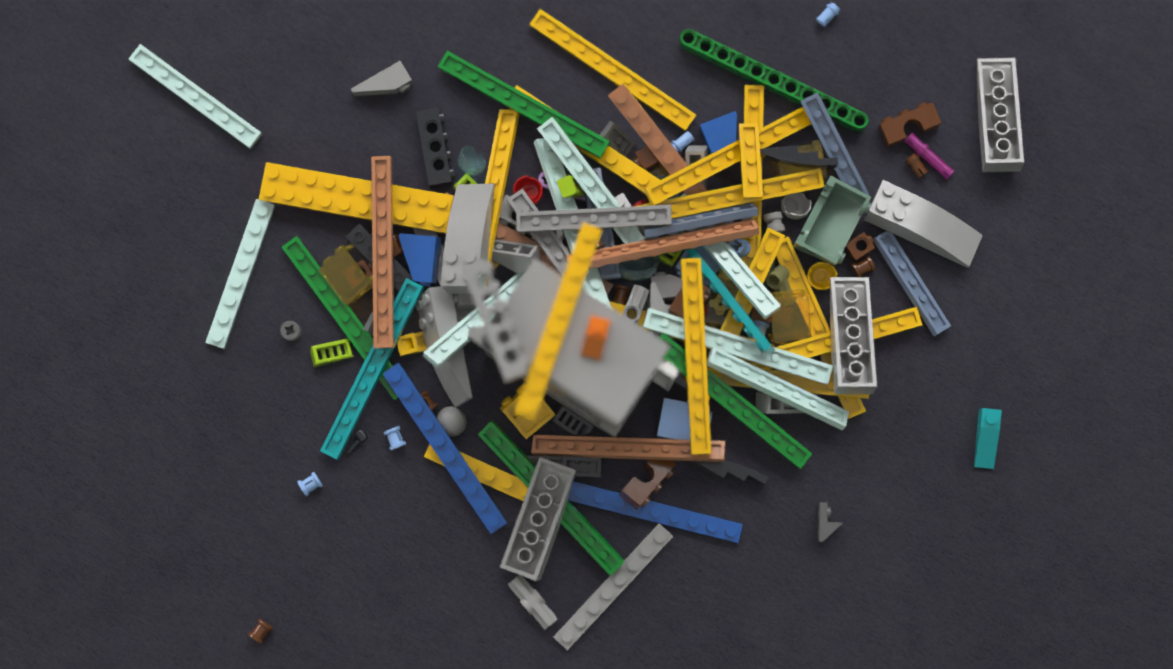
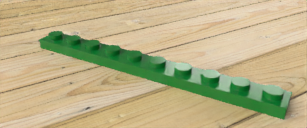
M449 51L445 53L437 66L438 69L540 126L553 117L574 145L599 159L602 158L610 145V141Z
M296 236L282 246V249L365 360L374 343L373 338L368 332L363 330L364 326ZM388 360L379 380L395 401L399 397L383 375L384 372L393 367Z
M662 333L659 339L670 345L663 359L673 364L676 370L687 378L685 350ZM707 369L708 396L798 469H801L812 453Z
M491 421L478 435L529 488L536 465L494 421ZM567 501L561 524L611 576L626 561L581 513Z

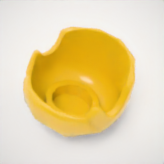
M824 261L814 263L807 273L810 285L817 290L829 289L830 278L837 277L835 267Z

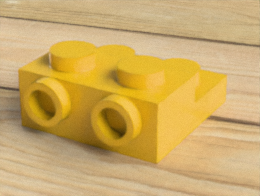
M522 384L517 388V394L514 397L508 396L501 402L503 406L500 409L522 436L527 439L555 416V413L542 399L534 420L515 414L525 384Z

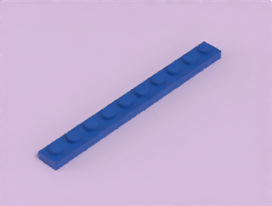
M400 363L384 372V377L489 532L492 534L504 526L507 521Z
M577 482L572 484L568 501L735 543L739 542L743 524L649 501L644 508L640 506L635 510L619 496L620 493Z

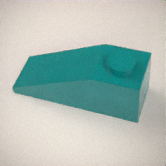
M982 408L978 411L974 467L994 469L1002 410Z

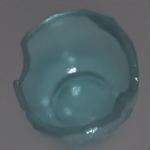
M465 146L461 149L457 161L459 168L469 175H479L486 167L483 154H476L475 148L472 146Z

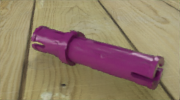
M913 133L904 141L917 152V156L919 155L926 160L946 180L955 171L929 149L927 143L924 144Z

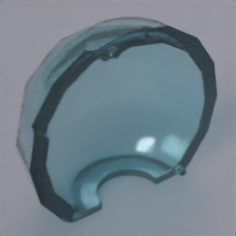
M660 255L619 263L620 277L629 282L648 280L658 269Z

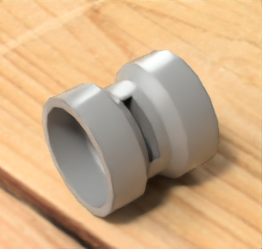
M782 212L763 215L764 222L767 223L766 230L770 228L779 233L785 231V226L781 221L783 218Z

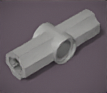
M634 284L622 315L628 318L626 312L634 310L637 317L629 320L637 324L650 290Z
M522 575L517 576L508 584L511 590L519 597L522 605L537 619L544 629L557 620L554 613L546 606L543 598L535 589L533 590Z

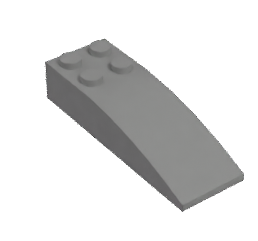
M1015 58L977 59L978 116L982 172L1021 171L1024 164L1016 60Z
M885 180L881 182L864 219L873 225L967 268L970 267L983 236L944 209Z
M495 184L457 185L446 232L440 285L447 294H471L462 267L481 259H485L486 263L488 262ZM479 278L477 285L485 287L486 278Z
M831 277L830 326L834 394H873L877 387L869 277Z
M442 287L428 288L420 295L415 307L419 311V327L422 329L428 349L456 326L458 321L453 295L447 294ZM462 347L439 368L433 365L454 407H459L472 398Z
M542 457L539 458L502 560L501 568L535 581L541 580L561 524L576 470Z

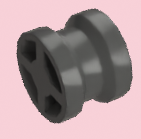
M286 321L281 326V334L287 341H295L300 337L301 329L294 321Z

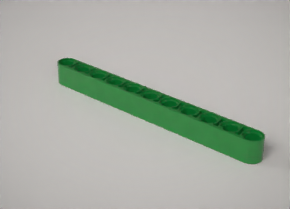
M686 29L680 35L679 43L683 49L759 86H764L765 89L803 106L801 103L804 100L803 94L813 95L818 92L822 101L829 104L830 108L827 111L832 121L852 131L861 132L868 124V116L864 112L694 30ZM690 36L693 38V42L686 43L683 38ZM703 44L709 45L710 50L706 52L702 51L700 46ZM723 52L727 55V58L721 60L717 54ZM740 60L744 63V67L737 68L734 62ZM753 69H759L761 71V75L754 76L751 73V71ZM775 77L778 79V83L773 85L768 79ZM786 86H794L795 92L789 93L786 90ZM844 110L847 116L844 118L839 117L837 111ZM861 118L864 124L858 126L855 124L854 119Z

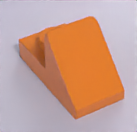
M591 315L581 352L582 356L601 360L611 320Z

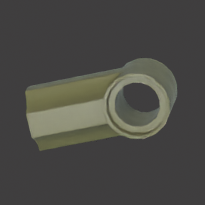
M778 265L766 276L765 280L767 285L774 290L778 303L787 306L795 301L788 282L790 273L785 266Z

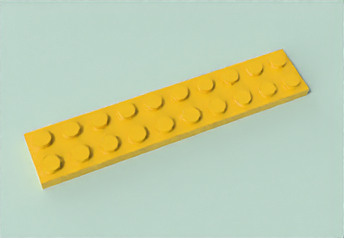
M266 162L259 195L260 201L372 221V181ZM392 185L393 225L446 234L454 199L453 195Z

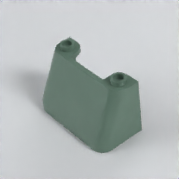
M830 176L793 248L835 266L837 263L841 264L846 255L843 253L844 248L863 212L868 213L872 205L869 202L871 196Z

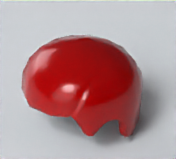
M528 175L518 178L513 186L514 194L523 188L534 205L540 202L543 197V187L540 181Z

